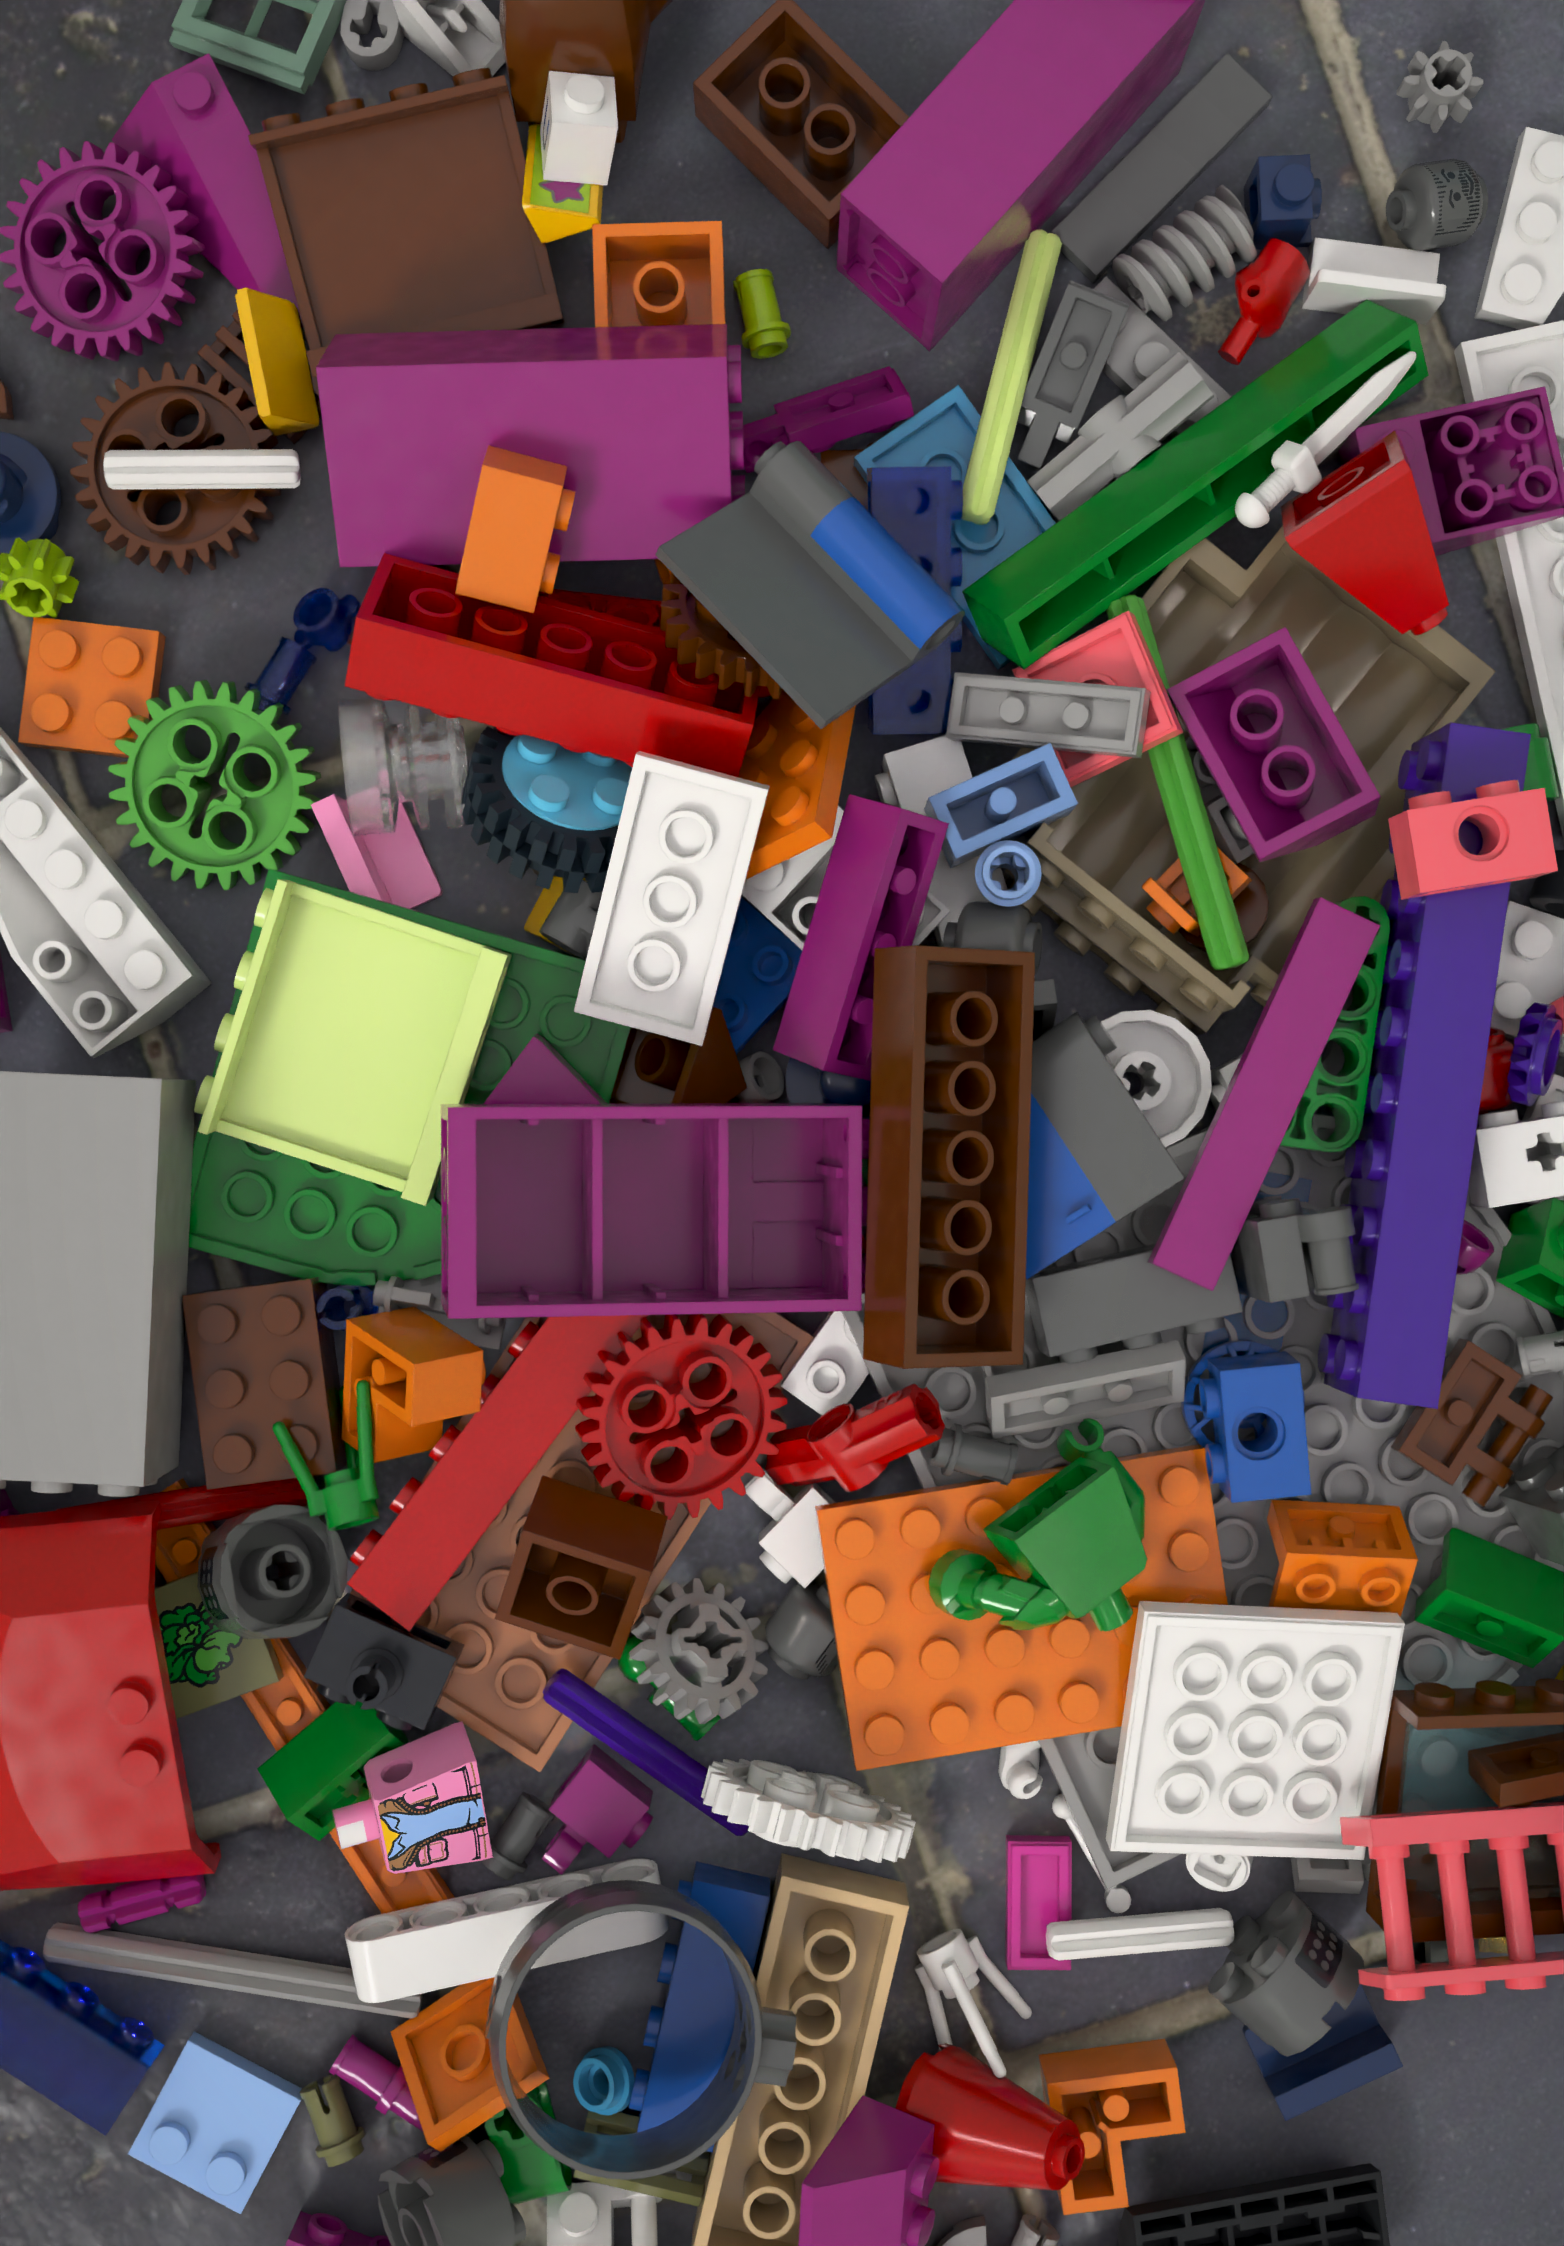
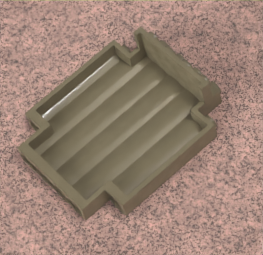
M1283 526L1247 570L1204 538L1171 562L1144 594L1142 599L1145 603L1169 687H1172L1286 627L1381 796L1375 816L1317 846L1263 862H1259L1254 853L1239 862L1252 869L1264 883L1269 900L1267 922L1259 935L1246 945L1249 953L1248 961L1238 967L1224 971L1214 970L1211 967L1207 952L1189 944L1179 931L1172 934L1146 909L1154 899L1141 886L1150 877L1157 881L1179 858L1148 751L1143 752L1141 758H1131L1071 787L1078 802L1077 806L1064 818L1048 825L1044 822L1026 844L1036 854L1041 865L1042 874L1040 885L1035 894L1020 905L1028 909L1031 917H1034L1039 910L1050 917L1059 926L1053 933L1055 937L1076 954L1083 957L1090 950L1108 965L1107 969L1103 972L1104 976L1120 990L1132 997L1140 990L1158 1005L1155 1012L1176 1018L1195 1035L1207 1033L1223 1012L1235 1009L1251 989L1246 984L1247 981H1250L1255 986L1250 995L1262 1007H1265L1314 899L1321 897L1336 903L1355 896H1366L1375 899L1379 903L1381 902L1382 891L1388 879L1393 880L1395 859L1394 854H1391L1389 851L1390 829L1388 819L1403 812L1406 790L1398 787V772L1402 756L1406 750H1411L1414 742L1450 722L1455 723L1496 672L1438 625L1421 635H1413L1411 630L1402 635L1291 549L1284 538ZM1178 714L1184 738L1186 739L1190 735ZM1021 747L1013 759L1037 748ZM1006 869L1003 877L1005 883L1009 885L1007 888L1009 890L1014 887L1015 877L1009 869Z

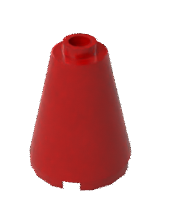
M947 2043L940 2044L938 2046L941 2051L935 2055L924 2052L915 2061L903 2082L895 2109L935 2125L932 2156L939 2158V2170L935 2182L1060 2190L1070 2180L1077 2177L1084 2162L1085 2147L1075 2122L1007 2077L997 2078L990 2066L960 2047Z

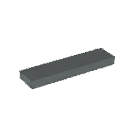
M1227 53L1051 231V233L1057 234L1060 237L1062 243L1060 252L1094 284L1110 268L1112 260L1123 254L1269 106L1273 96Z

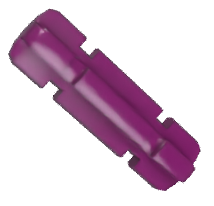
M204 1875L135 1881L117 1886L111 1894L108 1890L88 1894L78 1903V1915L81 1926L85 1932L93 1933L111 1928V1924L115 1923V1920L119 1925L169 1912V1908L173 1907L174 1904L178 1909L198 1904L206 1896Z

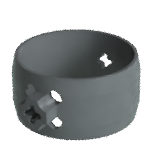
M619 1880L592 1884L559 1898L537 1914L518 1934L504 1956L494 1978L489 1999L485 2038L488 2039L493 2072L504 2104L520 2129L536 2146L552 2158L583 2173L607 2179L630 2180L657 2176L675 2170L707 2151L733 2124L743 2109L754 2082L786 2087L788 2075L793 2070L797 2045L795 2034L797 2017L793 2011L761 2006L756 1980L746 1958L721 1923L707 1909L688 1896L663 1885L645 1881ZM628 1911L655 1912L677 1918L698 1928L721 1947L733 1979L735 1992L734 2029L728 2051L718 2073L707 2089L686 2110L673 2119L645 2131L626 2135H598L571 2128L553 2119L530 2100L522 2090L506 2060V2035L510 2012L518 1989L526 1974L550 1945L573 1928L589 1920L608 1914Z

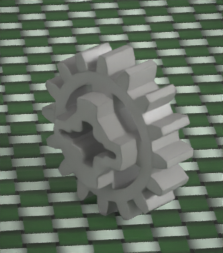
M700 1578L692 1579L683 1588L677 1582L670 1584L659 1596L656 1595L641 1608L644 1617L635 1623L631 1629V1633L643 1640L629 1652L631 1659L644 1661L646 1665V1670L636 1678L638 1683L648 1684L654 1682L658 1690L654 1694L652 1702L658 1706L667 1699L675 1702L674 1718L679 1720L695 1710V1716L699 1724H706L717 1715L722 1719L729 1717L738 1711L741 1705H744L757 1695L759 1691L754 1683L767 1675L768 1668L755 1660L769 1649L767 1642L754 1640L752 1631L761 1624L759 1618L755 1617L745 1620L740 1612L746 1600L740 1596L731 1603H728L724 1600V1585L719 1582L706 1593ZM674 1615H678V1621L671 1626L672 1634H666L671 1618ZM727 1666H731L730 1678L726 1685L722 1687L721 1681L729 1676Z

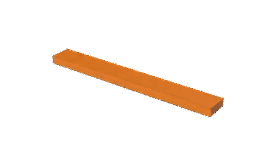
M182 1478L161 1492L189 1488V1486ZM211 1521L157 1530L155 1564L167 1583L198 1572V1561L202 1554L201 1550L204 1539L212 1531L217 1530ZM287 1638L271 1639L284 1677L278 1682L240 1695L276 1751H279L331 1706L325 1696L316 1690V1682L304 1677L307 1668ZM336 1827L329 1832L381 1914L455 1898L436 1868L394 1874L387 1871L378 1839L341 1849Z

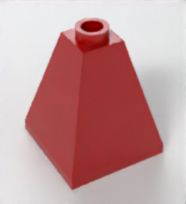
M1395 430L1324 477L1310 492L1300 493L1281 506L1284 538L1291 549L1402 635L1411 630L1413 635H1421L1436 627L1447 617L1448 611L1446 607L1449 606L1445 587L1413 474L1402 441Z

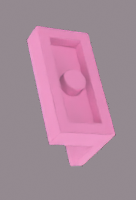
M385 781L346 800L332 794L311 804L350 892L409 909L416 908L442 895L440 883L394 783Z

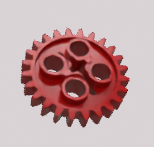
M676 1314L665 1315L664 1328L658 1330L654 1328L646 1317L641 1318L640 1329L642 1337L634 1341L626 1333L618 1332L617 1338L623 1351L616 1356L610 1352L600 1350L597 1355L606 1367L604 1375L585 1373L583 1377L589 1388L596 1394L595 1396L576 1400V1405L582 1415L590 1418L575 1425L576 1432L581 1440L589 1443L581 1450V1453L589 1466H597L593 1474L602 1488L612 1485L611 1492L617 1500L627 1502L633 1497L635 1506L651 1510L657 1501L661 1513L668 1516L667 1520L672 1519L678 1503H683L692 1518L698 1517L700 1500L708 1498L718 1510L723 1509V1490L729 1487L735 1493L744 1496L746 1490L741 1477L746 1472L758 1477L765 1475L764 1470L756 1461L759 1454H778L779 1449L767 1435L770 1432L786 1430L787 1424L777 1413L772 1411L788 1404L786 1396L779 1388L773 1387L783 1379L782 1374L773 1364H767L771 1355L760 1342L752 1345L754 1337L742 1325L732 1332V1324L724 1315L718 1314L709 1327L707 1318L703 1314H690L686 1325H682ZM713 1363L710 1374L704 1380L689 1383L690 1375L695 1368L701 1364ZM734 1389L733 1395L727 1398L726 1396L730 1390ZM645 1390H654L652 1399L643 1408L636 1410L628 1409L630 1401L636 1394ZM684 1408L686 1417L680 1420L678 1412ZM734 1419L733 1426L728 1433L722 1437L711 1438L712 1431L716 1425L724 1420ZM633 1432H637L638 1434L634 1440H630V1435ZM670 1446L675 1447V1451L669 1460L658 1465L651 1464L652 1458L658 1451Z

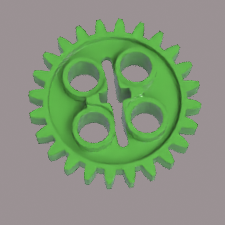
M208 680L196 681L194 684L192 700L182 685L169 688L171 707L158 697L147 700L146 705L153 720L140 715L130 717L127 722L138 735L137 739L124 737L115 741L114 745L129 756L127 762L116 763L108 768V771L114 775L125 778V786L110 792L109 798L118 801H128L130 809L116 819L117 825L136 823L139 832L132 838L129 845L131 848H135L149 842L154 847L148 862L151 868L167 859L173 861L171 880L175 882L182 879L191 869L194 870L195 883L198 889L207 887L212 881L214 873H217L223 890H229L236 886L239 870L249 885L255 884L261 880L259 862L266 869L280 870L284 866L277 849L294 856L300 852L302 847L291 833L293 831L309 833L315 827L308 818L301 814L302 809H312L311 804L321 800L305 792V785L320 779L321 773L313 770H303L301 761L315 752L314 747L303 746L295 748L291 740L301 730V724L295 723L281 728L277 721L281 716L284 706L281 703H277L264 711L259 710L260 690L258 689L249 690L242 697L241 701H238L235 682H222L217 696L214 697ZM192 725L202 728L210 737L211 750L205 760L190 754L186 747V732ZM232 733H236L240 737L239 745L236 752L228 760L219 779V785L228 791L226 794L214 798L209 803L203 821L202 834L200 837H195L191 831L193 824L203 811L212 792V786L204 781V777L220 771L228 751L229 737ZM249 753L261 755L270 765L271 777L265 787L253 784L245 775L244 762ZM166 784L178 787L186 797L187 808L182 817L173 816L166 811L162 804L161 795ZM224 812L235 813L244 821L247 833L242 844L232 843L222 834L220 820Z

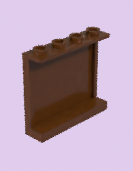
M489 68L474 69L453 76L454 87L428 92L426 83L410 84L389 91L391 102L365 107L363 98L342 100L325 107L327 117L302 122L299 113L278 115L261 122L263 132L248 135L250 145L258 154L310 350L306 351L314 378H317L316 366L335 334L536 329L564 322L546 244L541 243L522 207L526 160L505 75L492 78Z

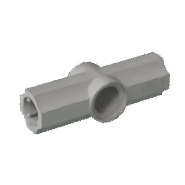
M1179 351L1151 376L1149 375L1143 383L1126 397L1119 395L1096 412L1079 429L1077 433L1079 437L1027 482L1057 520L1060 521L1163 446L1161 441L1214 398V394L1193 365Z

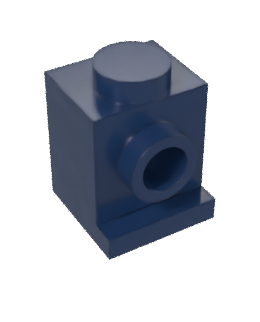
M1310 154L1258 157L1244 186V206L1253 229L1255 249H1263L1270 238L1280 239L1295 248L1309 247L1311 245V221L1319 217L1322 189L1320 179L1314 178L1311 172Z

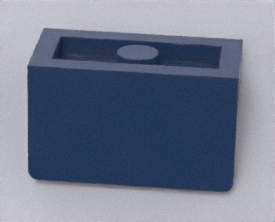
M1359 1984L1357 1992L1346 2010L1337 2002L1334 2003L1329 2012L1322 2018L1332 2028L1320 2040L1303 2052L1288 2057L1281 2055L1272 2046L1263 2042L1246 2025L1243 2026V2034L1285 2121L1403 2067L1392 2041L1379 2024L1361 1984Z

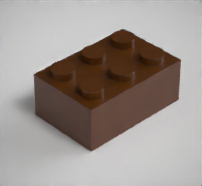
M777 0L693 82L695 116L827 249L838 240L841 193L909 118L793 0Z
M318 1277L299 1278L183 1295L207 1490L296 1478L272 1429L273 1424L278 1421L285 1424L312 1476L337 1472L345 1467L347 1460L345 1444L341 1439L340 1381L327 1283L319 1282Z

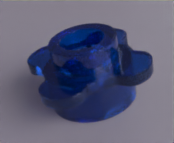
M318 588L307 593L297 604L293 615L294 624L298 628L294 634L295 643L303 650H307L312 646H325L330 652L341 649L348 641V635L352 630L351 620L357 615L361 607L360 602L351 594L340 599L332 590L327 588Z

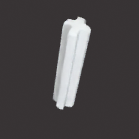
M293 449L109 450L105 452L103 462L105 481L108 487L112 489L296 488L300 485L301 480L299 455Z
M1222 1908L1051 1922L1047 1925L1046 1945L1049 1956L1058 1961L1229 1946L1234 1941V1924L1231 1913Z

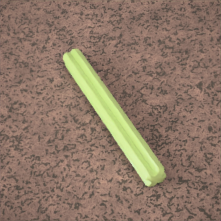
M1043 229L1033 230L1030 233L1029 239L1025 242L957 508L958 515L962 520L970 521L977 525L987 524L995 512L1062 246L1060 237L1057 234L1047 233Z

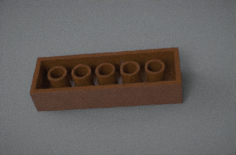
M918 945L874 949L863 1359L902 1369L1023 1365L1035 952Z

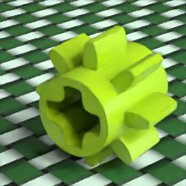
M19 537L15 538L10 553H0V580L4 581L0 590V600H6L13 610L25 617H42L48 614L52 618H56L63 602H73L80 582L74 577L69 576L74 558L66 556L61 548L48 539H33L25 542Z

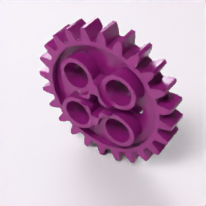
M85 141L80 159L77 154L65 147L59 148L61 168L57 169L40 159L37 164L43 180L38 185L24 178H21L19 181L22 189L28 196L25 204L7 201V208L19 219L17 226L0 227V234L14 241V249L1 253L0 261L16 268L17 272L9 276L3 282V285L11 291L24 294L18 300L14 309L16 312L27 317H35L30 329L47 338L52 336L51 344L67 352L74 348L75 354L93 360L97 352H99L100 356L106 359L118 361L121 346L125 351L141 356L143 355L141 336L144 335L149 340L161 345L165 342L159 326L163 320L179 327L183 324L179 314L173 308L177 301L195 304L196 298L184 288L186 279L203 278L204 272L188 262L189 256L204 251L205 245L187 236L186 233L200 223L199 217L187 210H180L187 202L189 196L175 185L169 186L172 175L158 165L151 168L152 160L135 150L128 156V151L110 142L104 153L98 146L90 141ZM115 194L116 205L114 211L109 217L103 219L102 208L104 202L109 196ZM73 205L82 221L83 227L77 224L71 214V207ZM65 232V247L59 255L54 256L53 246L55 240L61 233ZM91 235L97 237L98 239L104 242H102L99 246L96 242H94ZM149 248L150 262L148 267L143 272L137 274V258L143 250ZM104 259L105 262L109 264L112 270L100 265L99 263ZM119 278L125 280L132 292V298L129 301ZM99 285L101 290L99 303L93 310L88 311L87 299L89 293L94 287Z

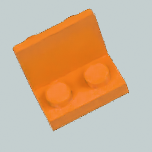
M1271 1500L1267 1522L1278 1557L1279 1567L1268 1607L1398 1613L1401 1617L1418 1558L1399 1506Z

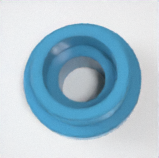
M611 2046L593 2049L584 2056L575 2070L573 2078L575 2095L580 2104L591 2112H596L600 2115H612L621 2112L630 2103L635 2081L634 2072L627 2057L618 2049Z

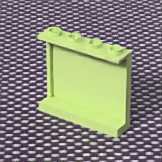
M278 879L274 890L266 888L263 891L256 909L254 925L261 927L262 930L255 952L246 951L243 954L236 972L234 988L242 990L235 1015L225 1014L216 1035L214 1050L222 1052L215 1077L207 1075L204 1078L196 1098L194 1112L203 1115L198 1132L206 1135L214 1131L400 1191L402 1192V1199L426 1206L434 1197L441 1175V1104H464L512 954L290 880Z

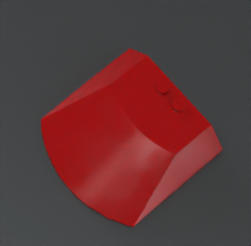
M160 1500L0 1516V1891L214 1874L217 1870L222 1856L220 1844L216 1842L204 1844L198 1837L195 1828L155 1600L157 1524L162 1515Z

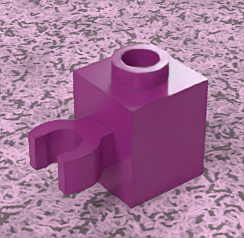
M593 1744L554 1793L549 1811L565 1824L545 1847L546 1852L541 1859L562 1875L586 1842H589L609 1859L621 1843L629 1849L632 1848L653 1820V1816L647 1812L650 1808L653 1791L598 1746Z

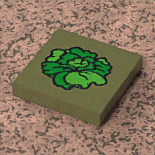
M198 1572L155 1587V1600L176 1719L273 1684L284 1677L271 1639H244L233 1633L221 1631L216 1627L210 1614L205 1609L197 1587Z

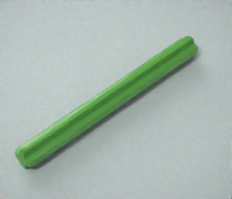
M1134 594L1111 602L1106 610L1109 620L1128 610L1135 615L1167 692V689L1170 687L1144 600ZM1171 702V704H1172V706H1173V708H1174V711H1175V713H1176V716H1177V718H1178L1177 711H1176V709H1175L1173 703ZM1182 733L1147 751L1211 967L1214 970L1224 971L1246 963L1249 959V953L1184 734Z

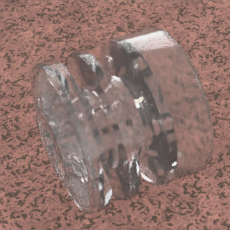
M371 696L338 699L343 770L352 835L395 833L398 822L399 803L412 802L420 829L431 830L428 800L444 799L447 828L463 827L462 813L465 804H461L468 767L464 728L461 726L459 719L446 718L436 714V721L420 722L419 706L405 703L404 724H391L383 700H378Z

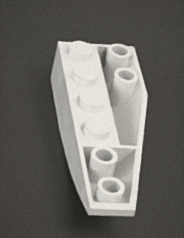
M0 727V933L13 960L90 1057L96 1058L162 1024L211 985L212 982L96 838Z

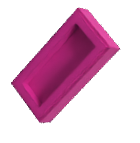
M1006 1835L1005 1963L1007 1970H1071V1960L1058 1961L1050 1957L1046 1945V1927L1049 1923L1072 1920V1841L1070 1836Z

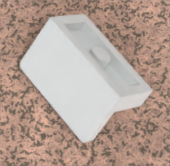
M1315 237L1309 247L1307 264L1311 273L1304 286L1302 309L1347 314L1363 301L1369 300L1417 321V324L1426 325L1443 303L1446 295L1447 286L1437 283L1440 253Z

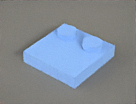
M194 2031L181 2052L128 2155L241 2214L302 2100L299 2093L302 2088Z

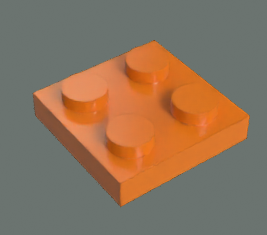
M33 617L18 742L27 747L129 758L128 755L120 751L114 744L117 739L124 737L137 739L138 735L127 722L130 717L140 715L153 720L148 711L146 701L159 696L166 636L160 631Z
M495 1977L459 1985L420 2011L417 2017L407 2020L391 2031L426 2142L439 2152L506 2108L493 2072L488 2039L485 2038L489 1999ZM517 1993L511 2008L507 2027L506 2060L518 2084L527 2094L550 2078Z

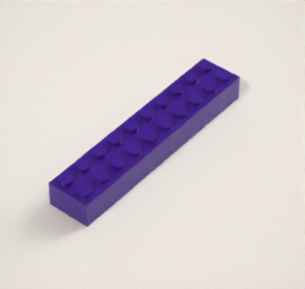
M1450 722L1414 742L1411 750L1404 752L1398 772V787L1406 790L1403 812L1409 810V798L1429 793L1450 791L1452 803L1477 799V787L1510 780H1518L1520 792L1523 791L1531 734ZM1463 821L1459 828V841L1467 852L1478 855L1483 844L1482 834L1476 825L1469 821ZM1390 835L1389 851L1391 854H1394ZM1395 865L1393 880L1388 879L1382 891L1380 904L1385 908L1389 917L1390 932L1363 1124L1358 1139L1346 1150L1344 1171L1347 1178H1352L1349 1202L1348 1204L1343 1203L1341 1205L1351 1206L1355 1234L1349 1236L1356 1283L1359 1284V1289L1341 1294L1327 1295L1328 1307L1334 1308L1330 1334H1323L1318 1349V1369L1320 1372L1325 1373L1324 1384L1356 1398L1438 1409L1511 882L1401 900Z

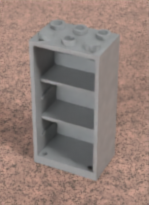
M0 1071V1489L6 1488V1480L31 1481V1491L37 1493H66L73 1491V1483L98 1485L99 1495L111 1497L135 1496L140 1493V1487L157 1484L158 1478L179 1467L185 1315L182 1296L187 1294L196 1080Z

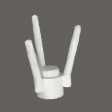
M961 1929L949 1930L932 1938L918 1949L916 1953L921 1963L914 1968L924 1987L938 2045L944 2043L953 2045L939 1992L942 1990L946 1999L957 1998L994 2075L997 2078H1003L1006 2075L1005 2065L970 1993V1990L980 1981L976 1974L978 1968L1022 2018H1030L1032 2010L986 1955L977 1936H972L966 1940Z

